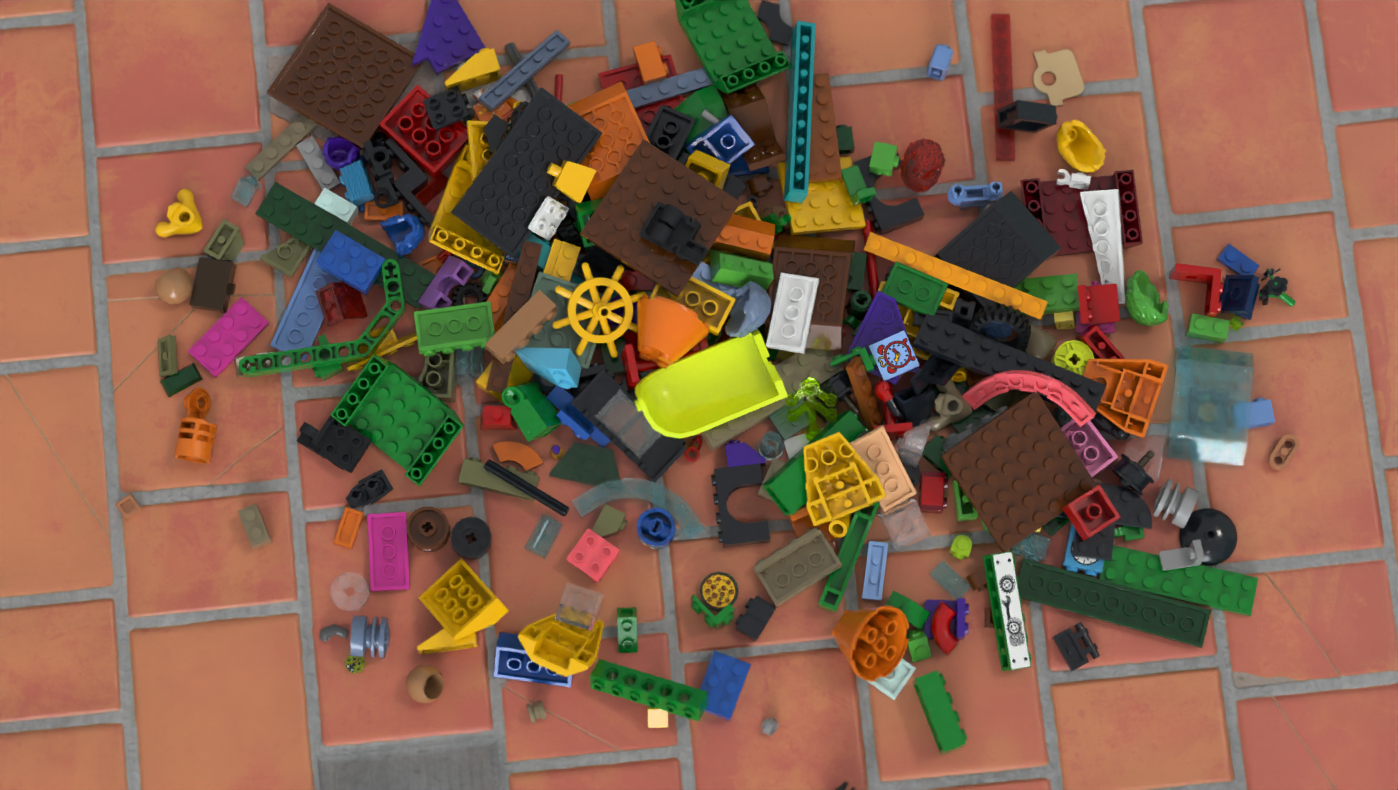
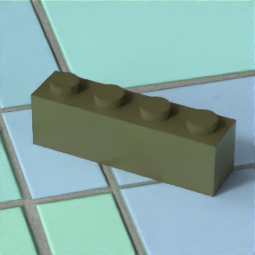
M469 457V460L464 459L458 480L459 484L535 501L534 498L484 468L485 463H480V459ZM511 466L505 468L538 488L540 478L536 476L537 473L532 471L518 472L517 468Z

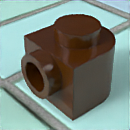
M765 174L747 181L752 196L757 198L766 196L767 192L773 188L770 177L766 179Z
M984 567L966 577L973 591L977 589L978 592H981L988 588Z

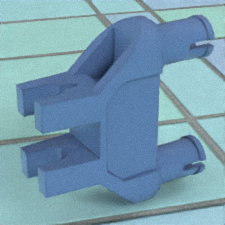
M993 181L989 185L962 186L961 184L957 186L955 184L948 190L947 197L950 203L960 207V210H966L972 206H978L979 209L986 208L987 205L998 201L1003 195V189L999 181H996V183Z

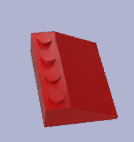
M417 85L379 123V131L386 135L388 139L392 138L410 159L436 180L468 142L467 127L460 121L440 130H434L424 105V100L432 96Z

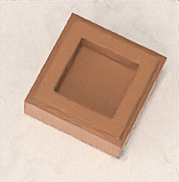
M131 493L115 504L126 521L143 510Z

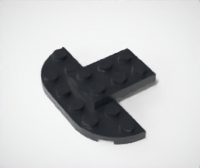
M1096 483V485L1100 484L1121 518L1084 541L1075 529L1072 556L1111 561L1115 525L1152 529V517L1147 504L1136 492L1123 486ZM1064 511L1056 516L1069 519Z

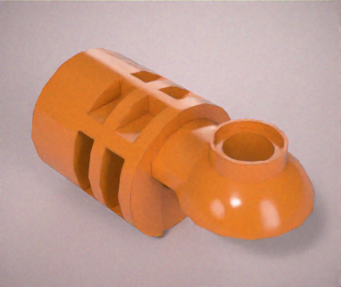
M202 387L193 389L190 394L184 397L183 406L187 412L186 417L181 418L174 456L185 461L209 464L218 425L207 423V420H204L209 412L211 400L207 390Z

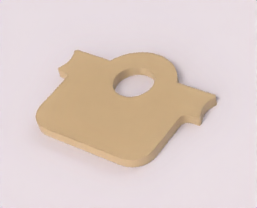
M1044 49L1033 53L1038 66L1033 75V84L1039 92L1047 94L1050 105H1056V107L1063 106V100L1082 94L1084 83L1072 51L1064 49L1048 54ZM1044 73H1052L1056 78V82L1051 86L1043 84L1041 76Z

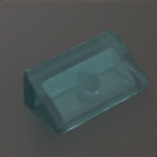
M542 514L525 545V549L542 558H546L563 524L548 515Z

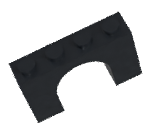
M871 156L856 161L852 165L859 167L867 188L873 187L875 181L883 176L870 172ZM900 158L898 167H894L893 171L901 169L902 161ZM874 196L871 201L865 204L868 214H872L874 218L872 221L874 229L879 231L880 235L920 221L924 217L917 198L899 205L890 206L880 202Z
M752 464L714 469V475H711L712 486H716L717 492L713 494L714 505H718L719 512L716 513V522L721 524V531L718 532L719 543H723V548L770 542L768 520L742 523L735 520L727 509V500L734 491L740 488L762 485L761 465Z

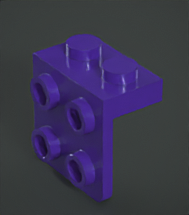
M957 598L956 601L926 600L924 609L930 612L924 624V633L927 639H934L931 632L932 616L941 601L957 612L950 622L951 633L958 640H963L965 634L968 635V623H965V615L969 613V604L965 603V598Z

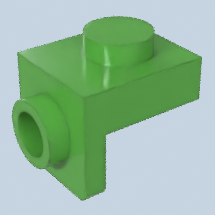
M914 629L907 633L906 638L909 639L908 648L913 663L932 657L927 636L922 629Z

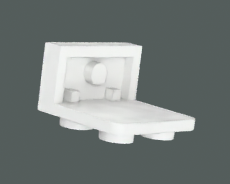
M547 196L529 224L528 229L550 241L561 221L565 218L569 208Z

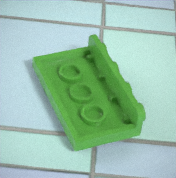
M490 301L414 312L419 354H423V356H433L435 352L443 351V354L453 353L456 349L470 351L473 350V347L478 346L486 348L485 343L495 334Z

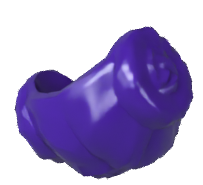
M329 137L323 146L322 155L325 157V162L329 167L340 171V168L358 161L360 148L342 137Z

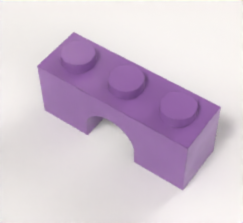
M449 255L418 303L426 310L450 307L453 301L448 298L449 291L456 285L464 286L474 270L464 261Z

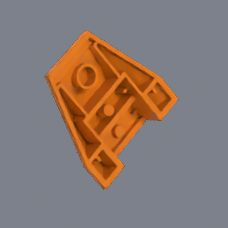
M1089 359L1083 376L1106 385L1096 411L1124 432L1144 438L1169 365L1152 359Z

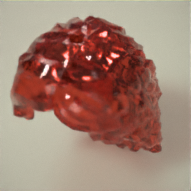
M929 138L909 143L910 145L907 147L901 163L900 177L905 186L914 192H926L937 183L946 161L940 144L933 142Z

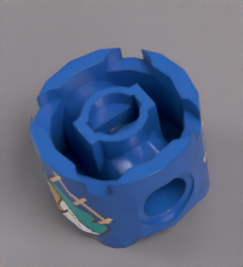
M657 507L644 511L637 522L639 540L642 544L652 549H663L669 545L675 534V522L672 515L665 509Z

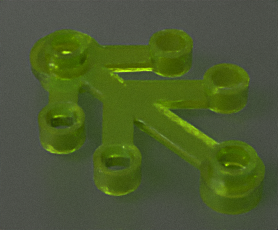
M814 378L803 379L800 384L801 389L795 394H788V397H786V404L794 407L802 397L807 396V400L799 407L788 411L787 419L791 422H796L799 416L808 410L809 426L806 428L805 436L809 441L821 431V428L817 425L816 410L825 416L829 422L836 421L838 415L835 409H827L815 400L816 395L825 401L826 406L833 407L836 405L837 398L834 394H827L819 388V382Z

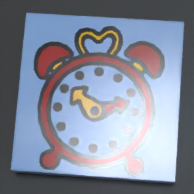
M901 331L869 346L884 381L920 366L905 331Z

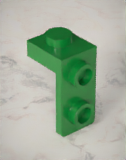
M858 346L851 349L850 354L846 356L840 354L833 357L830 365L833 368L852 360L854 356H861L867 372L870 373L875 370L874 365H876V361L872 354L868 355L865 347L861 349Z

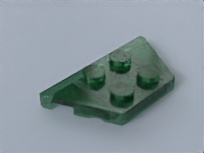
M574 442L549 474V477L622 492V484L612 449Z

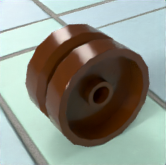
M432 506L421 507L409 516L406 524L407 534L411 543L417 549L424 552H435L442 549L448 542L450 525L445 514L439 509ZM427 527H431L433 529L429 530L428 533H426L425 531Z

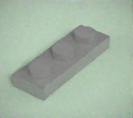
M313 136L296 145L322 191L324 188L331 191L341 185L332 168L325 162V157L322 155V151Z

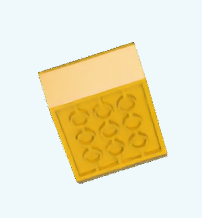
M466 144L452 169L431 224L429 242L498 275L505 258L502 256L503 251L450 213L472 183L469 145Z

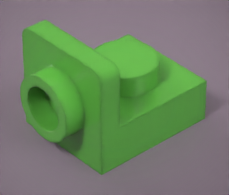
M486 269L480 280L484 284L482 291L488 295L491 294L503 273L499 272L497 275Z

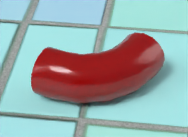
M941 601L932 616L931 632L934 642L948 656L959 643V640L951 633L950 622L957 612Z

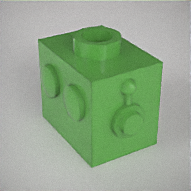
M875 141L869 165L870 172L892 177L894 167H898L900 156H897V146Z

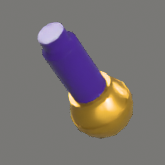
M558 445L553 446L550 450L551 457L554 459L561 458L563 456V449Z

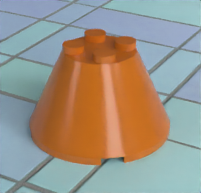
M645 295L640 297L637 303L639 357L646 361L652 360L658 366L667 369L669 365L674 364L707 337L710 328L706 321L702 323L697 319V313L684 305L656 296L655 299H648L649 296Z
M893 606L845 610L837 625L833 628L832 635L835 637L836 643L855 674L866 681H876L881 676L884 678L888 676L902 660L909 641L906 638L909 623L905 614Z

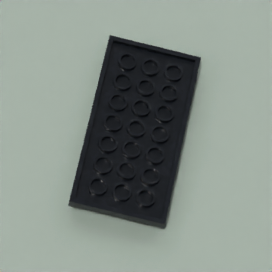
M540 87L450 213L507 255L514 258L532 233L528 226L545 198L549 196L555 200L561 192L552 185L555 177L546 173L550 163L561 166L565 160L580 165L600 138L602 132L544 88Z

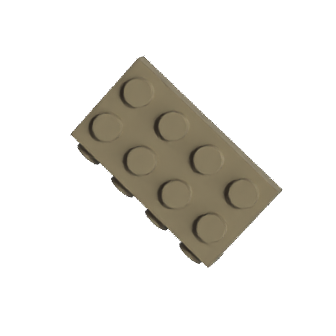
M816 527L808 529L800 538L791 540L784 548L775 550L770 557L759 560L753 567V570L758 575L775 605L779 607L843 565L820 528Z

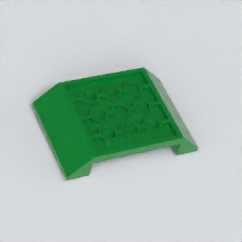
M675 0L678 22L713 86L727 95L792 67L784 51L777 53L748 0Z
M373 354L330 414L344 427L351 425L359 433L371 439L374 445L407 470L405 475L419 487L464 427L461 419L452 408L398 365L376 354Z

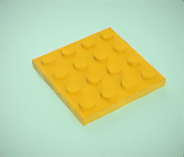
M850 156L840 157L841 170L853 167ZM786 162L778 163L777 165L783 197ZM843 178L837 181L809 183L808 195L803 203L784 201L787 214L791 216L789 225L792 235L863 229L866 226L861 204L853 206Z

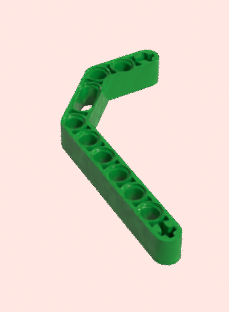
M393 259L383 262L382 275L386 304L358 340L244 357L239 362L240 371L246 377H256L369 359L406 311L401 270L398 263ZM390 266H393L394 268V278H391V275L388 271ZM393 284L399 286L395 292L389 291V287ZM394 303L401 304V308L399 310L395 311L391 309ZM381 319H390L389 324L379 337H370L371 332ZM361 346H368V351L361 354L359 353V348ZM342 349H349L347 356L342 357L339 355ZM323 352H330L328 359L320 358ZM309 354L311 359L308 362H302L301 358L303 355ZM284 358H292L291 363L283 365L282 361ZM271 360L273 362L272 366L264 368L263 364L265 361ZM250 363L252 366L250 367V370L247 371V364Z

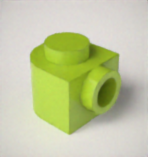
M966 535L957 536L949 550V553L953 554L952 557L959 560L967 559L972 548L971 539Z

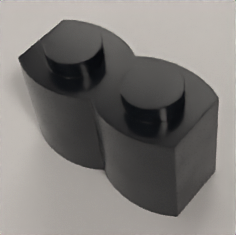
M757 595L754 599H749L745 606L748 610L744 615L740 614L735 622L738 625L736 630L755 642L776 610L774 605Z

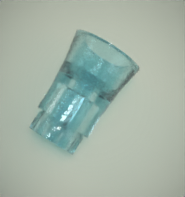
M767 432L758 442V452L766 460L778 459L784 452V442L781 435L777 432ZM772 441L775 443V446H771L768 443Z

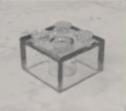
M912 497L884 512L877 513L888 541L896 552L931 536L919 505Z

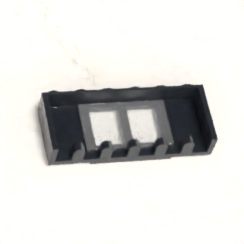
M601 369L570 403L656 482L687 449L684 446L686 442L682 438L664 436L653 429L644 416L643 411L638 412L634 402L637 400V397L632 398L628 394L630 389L622 382L620 384L615 382L616 376L608 369L606 371Z

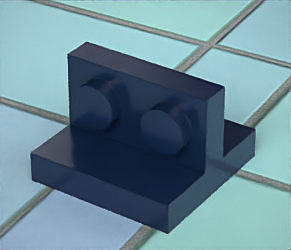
M1226 275L1223 292L1219 300L1222 302L1220 313H1233L1244 320H1251L1260 287L1258 283L1259 277L1255 275Z

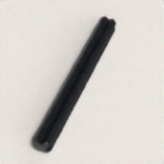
M491 459L485 463L484 468L558 514L565 517L569 512L568 506Z

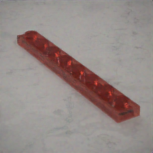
M991 14L996 161H1015L1014 130L997 127V110L1013 103L1010 14Z

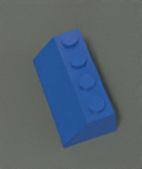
M499 632L496 645L494 677L571 687L573 674L565 677L531 661L518 638V634Z

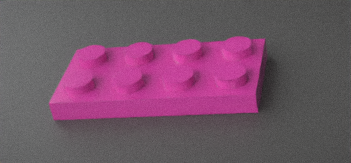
M241 297L188 352L217 378L234 361V358L238 357L270 323Z
M407 513L367 514L371 592L410 590Z

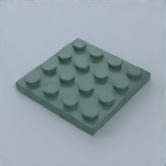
M538 272L530 299L540 290L556 304L557 314L551 321L547 320L542 325L543 329L537 335L533 334L529 338L530 341L524 348H570L581 367L588 369L597 343L589 341L583 354L578 356L575 350L581 337L575 333L571 325L554 329L552 326L553 322L567 317L568 298L556 293L555 288L561 286L572 292L578 285ZM587 289L581 297L593 302L590 291ZM598 292L601 300L603 293ZM578 303L576 305V314L590 310ZM592 317L579 321L584 330H586ZM599 321L592 333L594 335H600L601 325Z

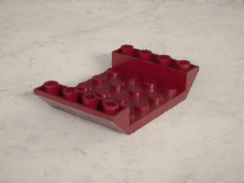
M1134 170L1115 171L1110 176L1091 177L1088 190L1071 188L1069 185H1058L1056 183L1057 180L1040 182V178L1020 180L1024 206L1062 248L1054 256L1095 253L1080 192L1119 189L1123 249L1143 244Z

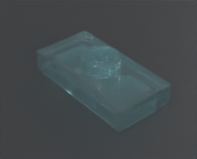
M944 561L929 574L955 600L961 598L971 588Z

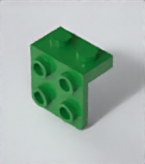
M694 594L691 596V608L698 615L702 613L705 616L704 621L710 628L715 627L718 630L723 624L727 626L733 621L735 609L730 603L714 616Z

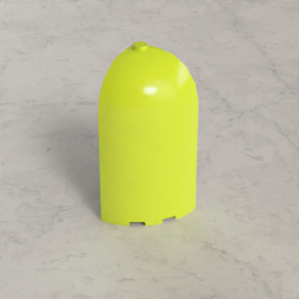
M757 329L745 337H733L679 359L674 364L669 365L667 369L661 367L649 373L636 385L635 395L637 400L634 402L638 412L643 411L644 416L653 429L664 436L684 438L704 432L788 397L775 366L772 365L771 361L768 362L767 360L770 355L761 333Z

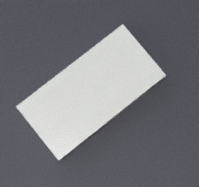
M781 273L766 342L767 348L805 353L819 278Z

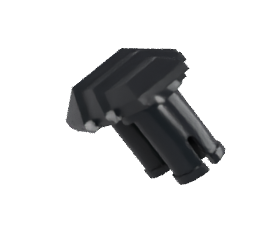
M381 469L358 481L359 484L352 488L346 500L351 508L361 505L364 507L370 503L371 505L394 488Z

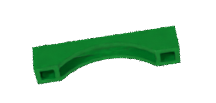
M873 503V505L855 512L838 554V559L843 566L830 574L818 607L836 613L879 503Z

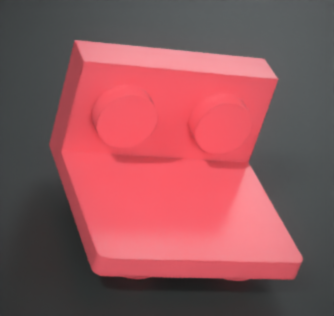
M587 529L568 555L567 561L591 577L593 582L599 584L619 556L620 550L591 529Z

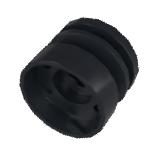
M477 517L461 519L451 531L452 547L464 559L474 560L481 558L491 546L492 535L490 528L485 521ZM473 534L477 541L469 544L466 537H470Z

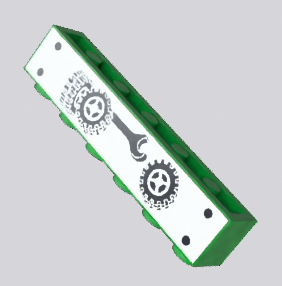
M1008 551L983 555L1001 671L1031 667V655L1028 650V636L1025 632V617L1021 608L1022 599L1018 590L1019 581L1015 571L1013 553Z

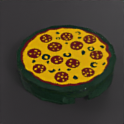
M714 572L706 576L700 588V595L704 604L710 609L717 611L723 610L729 603L733 606L739 592L735 579L724 572Z

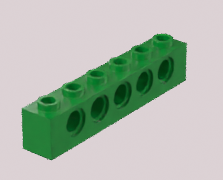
M599 659L590 674L591 688L596 691H602L616 697L631 700L632 702L647 705L651 708L680 715L687 719L700 721L708 706L707 691Z

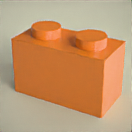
M655 41L633 47V53L644 85L666 79V74H669L666 63L662 64L660 57L663 56L660 45L657 46Z

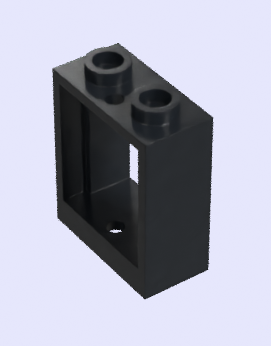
M1017 100L997 110V127L1000 129L1037 133L1057 124L1056 105Z

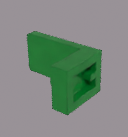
M857 165L841 170L842 178L853 206L871 201L877 194L874 187L867 188Z
M636 607L617 608L618 652H638Z

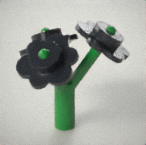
M1273 268L1267 269L1263 273L1265 277L1261 281L1268 277L1271 280L1259 291V300L1262 301V305L1268 304L1269 297L1280 298L1290 307L1296 302L1285 293L1288 280L1279 276H1273V274L1281 270L1280 268L1276 271Z

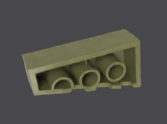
M459 349L449 354H443V351L435 352L433 356H426L423 371L418 380L421 385L443 402H456Z

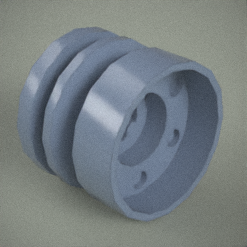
M354 615L350 639L351 656L364 657L367 648H369L372 658H375L377 649H379V657L385 658L390 642L388 618L382 617L379 626L378 617H374L372 625H369L367 616Z

